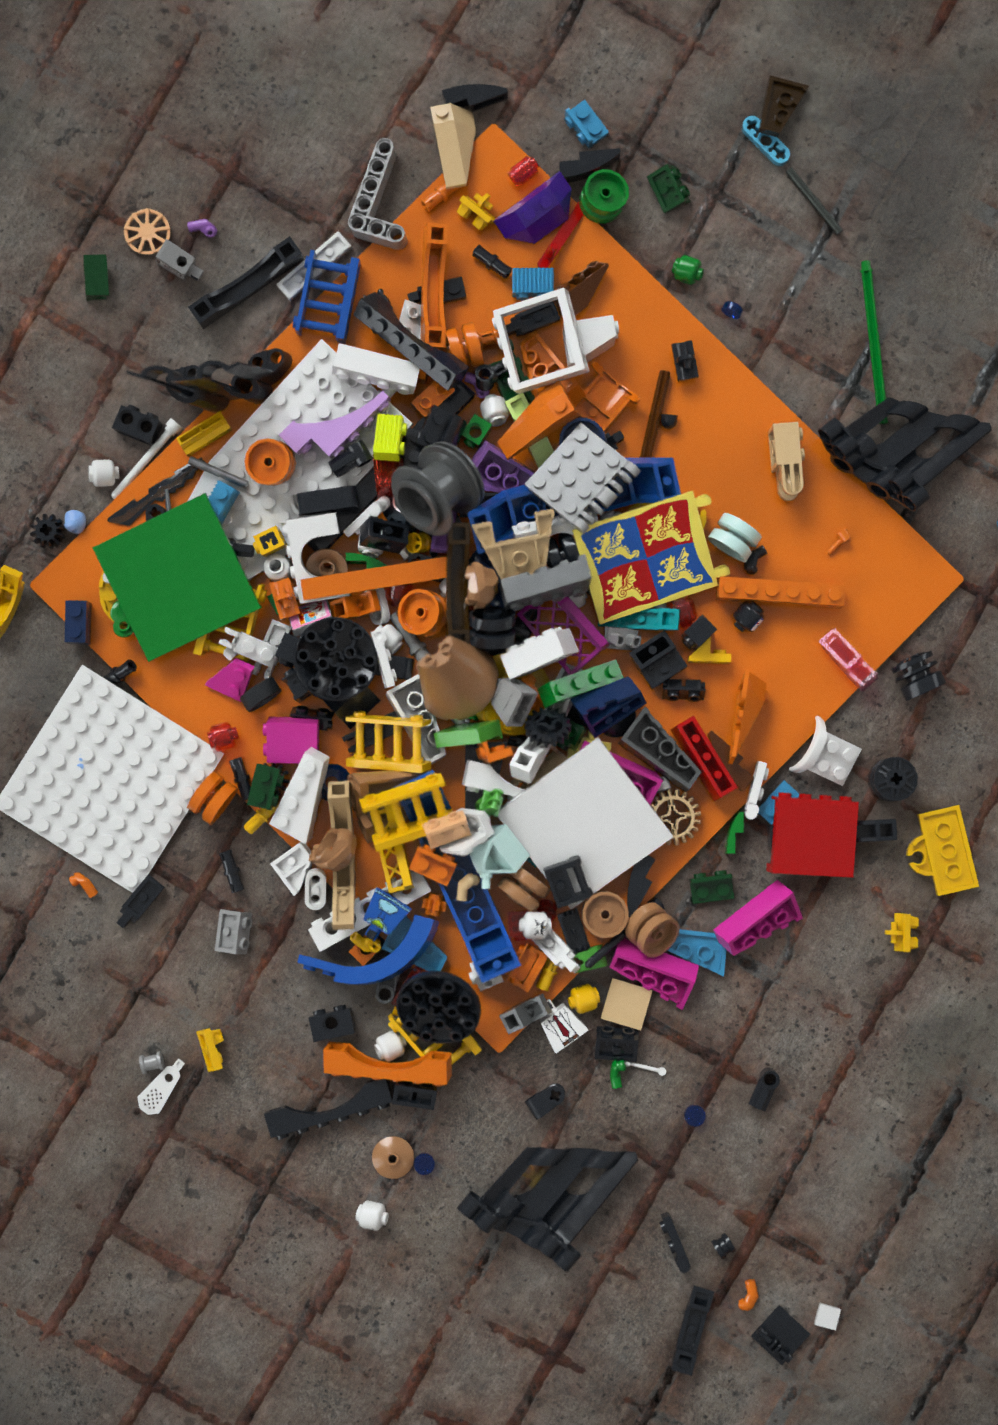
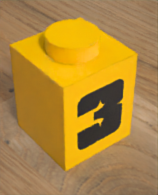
M277 526L253 536L255 551L257 554L261 553L264 557L287 546L281 530Z

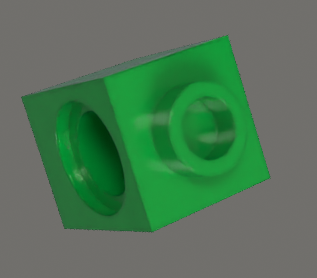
M474 414L461 436L464 440L463 443L472 449L474 447L479 448L492 430V424ZM473 429H479L482 432L478 438H473L470 435Z

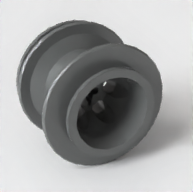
M435 442L421 450L419 467L423 470L420 471L412 467H400L393 473L391 485L396 505L410 524L427 534L443 536L452 528V511L467 514L471 510L478 508L484 498L485 488L479 470L462 450L447 442Z

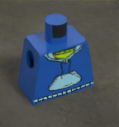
M377 887L363 919L370 923L364 935L373 941L377 939L381 931L389 935L412 908Z

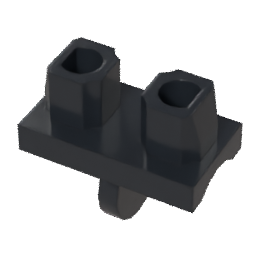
M692 340L671 344L677 380L683 381L698 378Z

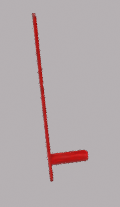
M579 202L538 261V268H548L584 215Z

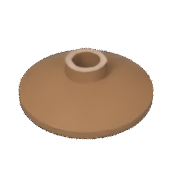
M319 549L309 556L306 569L315 576H325L347 572L348 565L346 559L339 552L333 549ZM324 563H330L331 566H326Z
M386 1137L380 1140L373 1150V1166L383 1177L389 1179L403 1177L412 1168L414 1162L413 1149L401 1137ZM394 1155L396 1156L397 1160L395 1162H390L389 1156Z

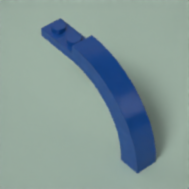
M414 915L411 927L401 944L391 954L370 965L347 967L300 954L297 963L304 964L303 969L315 971L316 968L322 969V974L335 976L334 982L350 985L380 983L403 973L419 960L432 942L440 921Z

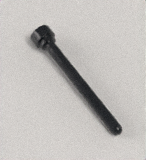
M653 897L647 902L657 903L663 909H665L662 902L656 897ZM625 928L585 962V967L592 968L626 938Z

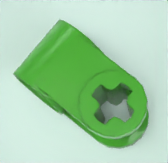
M602 944L575 954L574 958L581 960V963L578 964L581 968L576 973L608 965L606 956H604L592 968L585 967V962L603 947Z

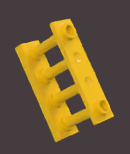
M259 584L257 590L253 589L260 604L265 602L267 591L264 590V584ZM259 609L243 616L249 618L247 630L224 625L215 631L226 633L224 630L228 627L252 636ZM210 633L197 638L193 654L202 656L205 652H209V650L223 654L227 647L212 643L209 640ZM237 654L235 658H239L246 663L250 661V658Z
M354 711L353 715L345 717L346 721L356 722V753H354V756L346 758V767L424 773L431 770V761H424L423 757H421V727L431 724V719H423L422 715H412L410 718L366 715L365 711ZM364 723H374L375 754L373 756H366L364 752ZM383 724L393 725L394 756L392 758L385 757V754H383ZM402 726H413V757L411 759H404V756H402Z
M441 773L429 774L423 779L377 794H369L359 799L363 813L370 811L377 831L376 834L371 835L376 852L426 836L422 824L434 818L438 819L447 816L450 812H453L452 809L446 810L439 788L446 785ZM431 791L438 812L427 817L425 816L419 794ZM411 797L417 820L405 823L398 801ZM390 804L397 826L385 830L378 808Z
M392 1013L388 1016L390 1028L395 1033L399 1031L420 1057L430 1051H437L444 1045L432 1043L423 1051L416 1042L419 1037L413 1033L410 1035L402 1026L403 1023L399 1017L396 1019ZM471 1034L462 1040V1046L452 1054V1065L467 1052L470 1053L472 1051L476 1056L482 1050Z

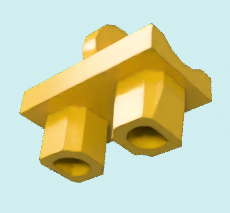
M478 193L475 194L474 199L478 201V204L469 196L465 197L463 195L460 201L462 203L457 213L467 219L472 211L475 212L478 216L472 224L478 230L482 231L489 223L493 224V220L496 219L484 209L485 207L490 211L493 207L488 202L491 197L488 193L483 197Z
M894 913V922H891V930H885V934L891 935L894 951L910 952L911 949L918 948L917 937H910L911 929H917L919 926V919L917 917H913L911 914Z

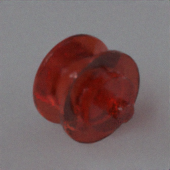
M547 899L539 901L540 906L536 912L546 913L547 917L553 921L557 915L556 903Z

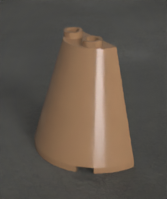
M449 635L438 644L439 650L436 654H427L416 664L425 708L439 719L447 721L448 719H457L459 721L474 716L488 705L497 689L496 683L499 671L490 653Z
M375 771L358 772L348 775L347 781L350 784L353 811H356V816L359 819L357 822L367 843L373 842L371 835L375 834L370 811L363 813L359 799L369 794H377L393 789L429 771L424 773ZM398 801L404 820L407 821L409 818L401 802ZM384 806L378 808V810L385 809ZM386 814L380 815L384 828L388 823Z

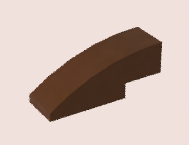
M711 730L707 734L710 743L738 789L743 791L754 777L739 765L743 759L739 753L733 764H728L731 746Z

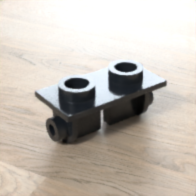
M669 679L663 683L662 699L670 701L682 699L692 702L704 700L706 692L705 682H701V680H686V686H682V679Z
M307 706L293 707L290 716L319 719V730L328 731L333 726L334 712H330L325 708L314 710L309 709Z

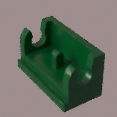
M106 254L83 255L86 301L107 299V296H109Z

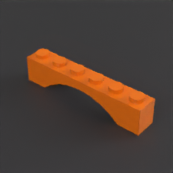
M427 222L423 228L420 340L443 351L446 344L443 290L448 245V224Z
M723 576L717 579L716 600L780 602L837 609L844 607L845 585Z
M329 1041L323 1049L324 1073L331 1074L332 1076L348 1075L353 1078L368 1077L373 1080L389 1079L393 1082L430 1083L434 1086L447 1085L452 1077V1053L430 1051L412 1061L386 1062L365 1055L350 1043Z

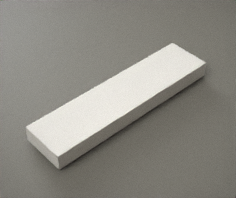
M338 231L315 251L316 260L335 263L351 250L352 246ZM305 260L276 284L290 301L303 291L307 268H304ZM314 268L312 280H316L326 270Z

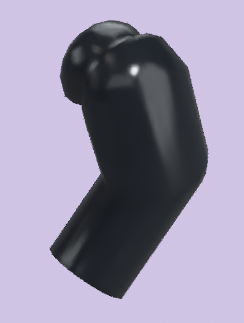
M763 545L752 550L750 557L744 562V569L750 575L757 572L758 559L767 554Z

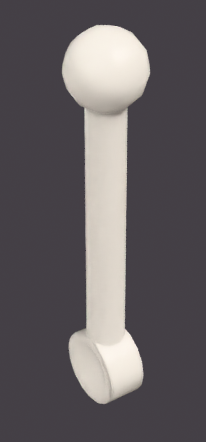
M625 1061L626 1067L634 1066L658 1072L661 1076L666 1074L664 1067L655 1068Z

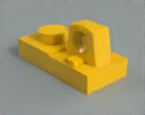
M210 1028L196 1031L208 1072L223 1069L222 1055L215 1047V1045L224 1041L221 1029L210 1030Z

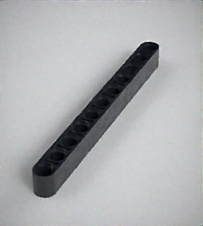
M463 381L453 387L455 391L438 407L451 414L458 415L470 403L476 394ZM422 417L412 429H421L426 417ZM406 436L403 437L402 442H405ZM400 455L399 462L381 460L356 486L358 508L333 511L337 513L339 534L316 537L306 544L314 552L319 549H329L344 534L343 531L377 500L386 487L391 485L393 473L404 465V455Z

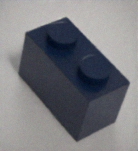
M65 600V643L90 645V602Z

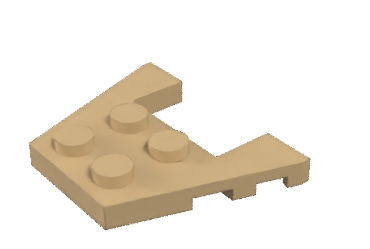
M553 509L534 512L537 534L495 542L491 521L472 524L476 536L500 579L524 572H529L531 575L534 574L535 570L546 566L549 539L552 532V520L554 518Z

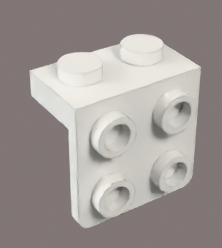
M458 809L457 811L463 810L471 835L440 846L441 852L466 856L477 845L487 842L488 837L494 834L488 814L481 810Z

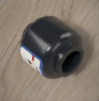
M754 601L750 603L743 602L733 614L736 621L734 625L742 632L745 630L753 632L763 622L764 610Z

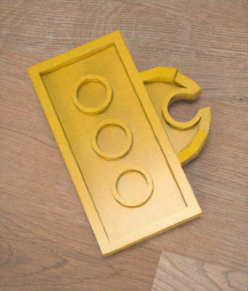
M955 805L917 814L922 835L914 838L909 843L906 856H912L918 851L922 854L923 858L918 864L914 862L908 863L910 868L923 876H932L937 896L979 887L960 806Z

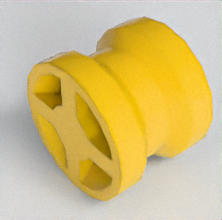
M425 532L408 534V545L406 548L410 553L428 552L431 548V537Z

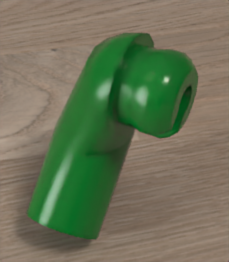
M614 1060L610 1069L612 1089L622 1087L620 1071L626 1070L624 1060Z

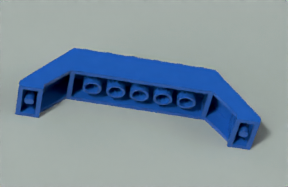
M626 458L635 464L641 472L635 478L630 476L632 479L630 484L625 483L618 476L614 479L624 490L621 494L609 485L607 486L617 495L615 501L608 508H605L596 500L594 502L606 512L636 503H656L680 495L681 491L674 459ZM525 485L501 491L479 505L478 508L467 513L478 554L484 553L485 550L476 536L472 524L491 521L495 542L514 537L512 526L520 522L535 521L534 512L552 508L526 488ZM554 511V517L558 516L559 514Z
M434 770L422 774L396 787L423 779L429 774H435ZM440 787L446 810L452 809L442 787ZM428 791L419 794L425 816L437 814L438 811L432 792ZM411 797L400 800L410 822L416 821L417 816ZM426 836L418 838L422 847L424 844L429 845ZM436 847L435 852L443 856L445 852H441L440 848ZM449 854L455 857L454 861L458 864L448 886L438 884L463 937L481 982L484 983L521 966L489 890L482 889V878H480V874L476 871L470 855ZM469 873L477 874L480 882L477 886L473 885L468 889L467 901H457L458 882Z

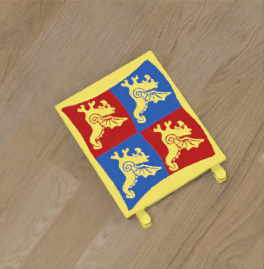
M689 491L595 522L593 525L589 524L590 528L585 534H582L577 529L572 530L579 556L585 554L592 576L589 590L599 624L718 586L716 578L730 574V569L725 564L713 568L697 507L710 505V496L703 494L695 498L693 491Z

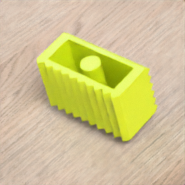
M378 414L373 448L374 460L399 462L400 455H404L405 442H402L403 436H407V423H404L402 415Z

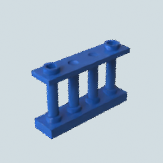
M311 250L310 256L305 258L304 268H307L298 316H294L293 328H295L296 334L301 336L303 328L333 333L336 336L337 343L346 344L361 267L360 259L351 257V262L346 265L316 260L315 250ZM314 268L345 273V276H348L347 282L340 285L312 280ZM310 288L341 293L344 296L343 303L336 305L308 300ZM306 308L337 313L340 316L339 324L335 323V325L304 320Z

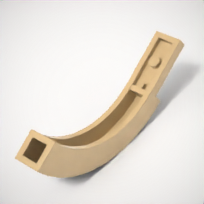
M349 781L328 782L331 828L338 830L339 828L348 829L354 834ZM355 853L346 868L338 872L333 871V930L354 929L356 899Z

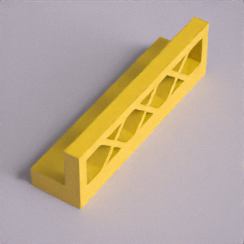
M385 805V809L379 810L380 815L386 814L388 823L385 830H388V828L396 827L397 824L391 805ZM371 816L372 824H373V826H374V832H375V834H376L377 831H376V828H375V825H374V822H373V819H372V816ZM404 843L385 849L387 850L386 855L384 850L379 851L389 894L414 888ZM390 853L397 857L398 863L395 868L387 865L386 860ZM395 873L401 876L403 885L393 888L391 880Z

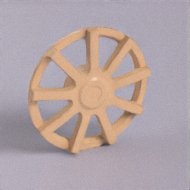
M149 208L132 213L124 226V236L127 244L131 249L140 254L150 255L159 252L162 245L155 249L152 240L155 238L163 244L165 240L156 235V232L167 231L166 239L169 240L170 226L167 219L160 212ZM149 213L157 215L151 224L149 223ZM145 214V223L143 224L137 216ZM134 219L140 225L139 228L130 226ZM162 219L166 226L155 228V225ZM128 230L136 231L138 234L129 239ZM139 238H142L139 248L137 249L133 246L132 242ZM145 241H149L152 251H142Z

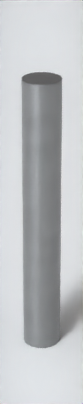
M191 456L188 461L189 465L240 487L246 488L249 481Z

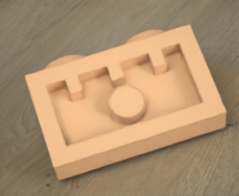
M463 810L450 812L447 816L438 819L434 818L422 824L431 849L471 835Z

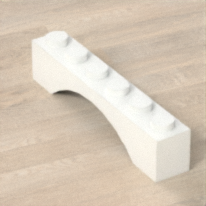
M566 664L570 668V670H573L575 668L572 665ZM562 667L556 679L568 676L569 674ZM568 699L550 707L552 711L558 708L560 714L565 712L567 717L573 704ZM529 736L519 746L510 762L511 776L531 784L552 744H549L548 748H545L543 743L537 746V741L530 742Z
M470 760L466 762L462 785L467 786L466 790L479 793V789L489 792L493 789H500L504 792L503 794L508 795L507 799L512 800L525 790L505 781L489 764Z

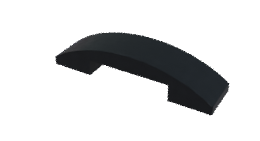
M693 1286L678 1334L671 1370L692 1376L697 1358L696 1353L707 1313H709L714 1291Z

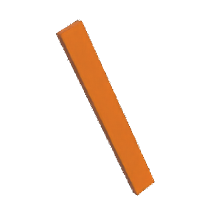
M446 556L300 579L303 599L310 600L446 578Z

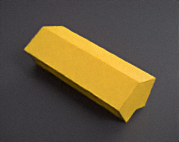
M219 411L176 439L185 454L190 457L232 431V429Z

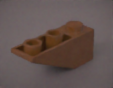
M593 261L582 272L574 274L570 281L557 287V290L565 288L569 291L575 315L588 306L609 267L608 263ZM558 299L554 300L558 312L562 316Z

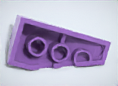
M485 439L472 458L483 479L485 491L499 493L506 489L525 485L528 479L535 473L513 457L508 460L500 448Z

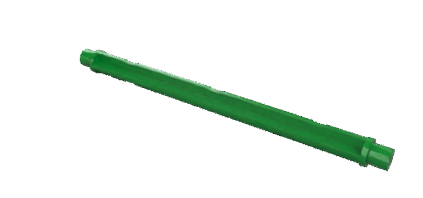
M867 260L861 262L862 270H860V273L862 274L877 406L886 399L872 278L873 269L871 268L870 261ZM886 417L879 424H887L888 418Z

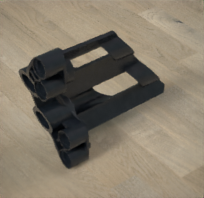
M274 348L254 354L248 360V364L237 361L232 365H228L217 360H210L199 366L190 365L176 370L162 365H153L145 368L141 374L128 370L126 374L166 387L170 395L178 401L217 413L223 411L228 406L230 400L244 399L255 404H262L272 394V385L280 380L291 367L292 356L286 351ZM281 355V361L278 363V358ZM263 360V365L259 367L260 362ZM223 368L225 372L233 374L234 377L231 380V385L212 379L213 372ZM161 374H168L166 382L157 379Z
M889 397L846 428L835 417L818 430V434L825 449L831 455L830 460L835 467L845 473L853 474L867 484V488L875 496L883 500L891 498L911 511H916L931 498L924 486L991 432L992 428L990 423L980 422L971 416L962 414L944 416L929 412V409L923 404L912 401H898ZM889 415H898L909 420L893 435L878 445L866 434ZM941 428L960 432L956 438L933 457L921 458L917 456L916 449Z
M527 1147L482 1197L470 1191L458 1205L457 1209L465 1217L472 1220L483 1232L488 1234L494 1228L510 1233L520 1238L527 1245L540 1250L568 1273L581 1257V1254L571 1245V1242L637 1163L638 1157L636 1152L603 1151L593 1148L566 1147L565 1149ZM530 1165L550 1166L530 1191L514 1196L509 1192ZM584 1167L606 1169L587 1193L573 1195L567 1192L569 1185Z

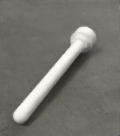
M172 418L167 421L164 433L112 492L111 496L113 499L139 475L171 436H175L183 430Z

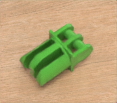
M493 789L490 792L484 790L483 796L476 801V810L485 811L489 817L492 815L498 817L503 801L501 796H503L504 792L500 789Z

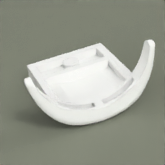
M816 716V729L812 742L803 758L796 765L790 767L789 771L801 773L809 770L843 786L862 749L826 732L824 720Z

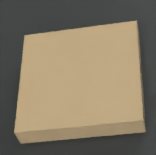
M612 978L600 1018L641 1030L653 990H647L642 986Z

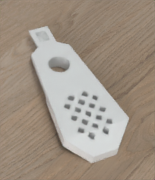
M177 1059L173 1066H167L137 1097L139 1108L147 1115L159 1114L181 1077L179 1071L185 1064L182 1060ZM167 1074H171L173 1076V1080L171 1082H168L165 1077Z

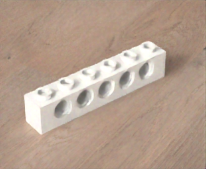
M410 870L414 884L412 891L409 894H404L402 891L392 894L393 897L406 905L432 891L426 878ZM396 877L391 880L392 887L401 886L403 883L402 878L397 881ZM385 882L386 887L382 890L389 892L387 882ZM376 888L366 893L367 898L361 901L359 897L355 899L354 914L356 915V922L354 923V929L338 930L336 934H330L327 931V925L332 922V912L329 913L330 918L323 921L321 917L311 923L312 928L308 929L320 952L350 936L353 932H357L370 925V923L363 920L366 914L364 904L371 901Z

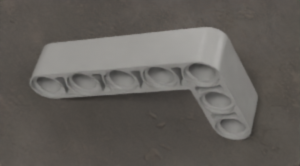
M382 138L375 145L349 216L348 225L353 236L358 239L400 250L406 247L408 242L403 227L374 218L397 155L393 142L388 138ZM384 149H390L388 153H382ZM383 167L381 172H375L377 168ZM371 186H377L373 191L368 190ZM366 204L370 205L368 209H361ZM359 223L363 224L361 228H354ZM382 229L381 233L373 234L375 230ZM395 235H402L400 239L393 240Z

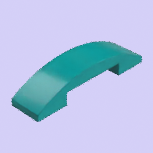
M649 608L603 624L598 622V626L636 630H679L680 609Z

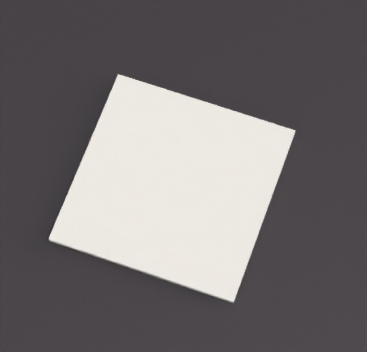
M81 665L0 794V811L133 893L150 873L189 811L187 805L195 791L209 774L215 770L224 753L86 666ZM78 764H83L84 768L82 769L81 767H79V766H77V765H78Z

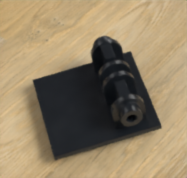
M778 1305L754 1331L751 1337L775 1360L783 1365L785 1362L789 1363L793 1359L792 1354L809 1337L810 1333L785 1309Z

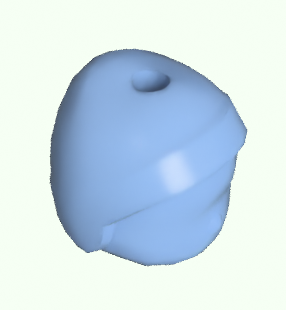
M77 510L67 511L64 516V527L73 534L82 533L86 525L85 514Z

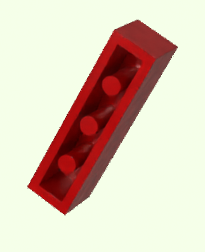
M694 715L671 729L682 750L701 771L699 778L713 801L738 788Z

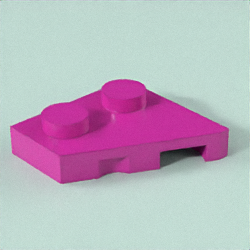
M235 658L226 667L219 670L216 675L210 677L205 686L241 702L240 697L247 691L255 666Z

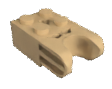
M798 422L775 423L768 431L771 473L776 472L779 497L784 501H791L802 491L804 485L802 461L805 460L804 448L800 447V440H803L802 427L799 428Z

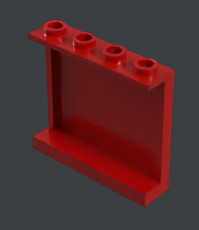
M779 792V796H772L771 799L775 800L771 863H767L766 871L777 874L853 878L859 802L852 801V797L839 796V800L832 799L830 795H819V799L812 798L811 794H799V797H791V793Z

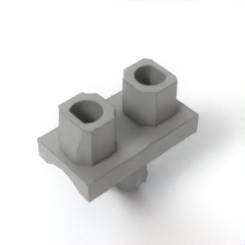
M605 626L604 637L611 644L607 648L633 651L640 646L641 636H638V630Z

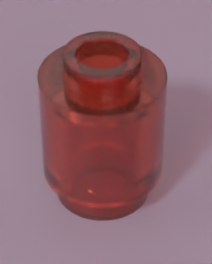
M525 156L510 168L511 171L508 172V176L516 186L523 185L538 174L537 168H539V165L533 157Z

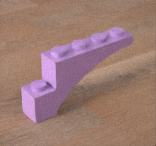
M382 391L361 408L333 420L318 423H296L293 420L279 436L299 456L302 453L306 454L312 448V443L315 442L332 459L334 456L337 457L344 452V446L349 441L352 443L359 437V431L364 426L367 428L374 422L375 419L373 417L378 412L383 413L390 404L388 402L391 399Z

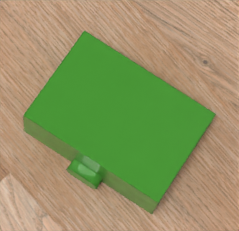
M499 720L455 724L434 733L436 747L439 748L478 744L487 740L502 739L503 735Z

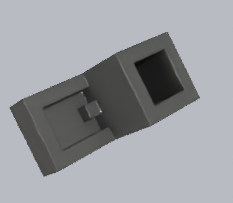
M542 993L508 1009L499 1017L507 1033L511 1034L551 1014L552 1010Z

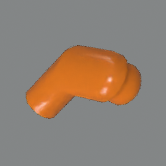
M80 872L74 873L69 878L73 886L76 887L80 884L89 898L94 897L98 893L92 882Z
M755 1279L745 1281L747 1295L738 1302L741 1310H752L758 1300Z

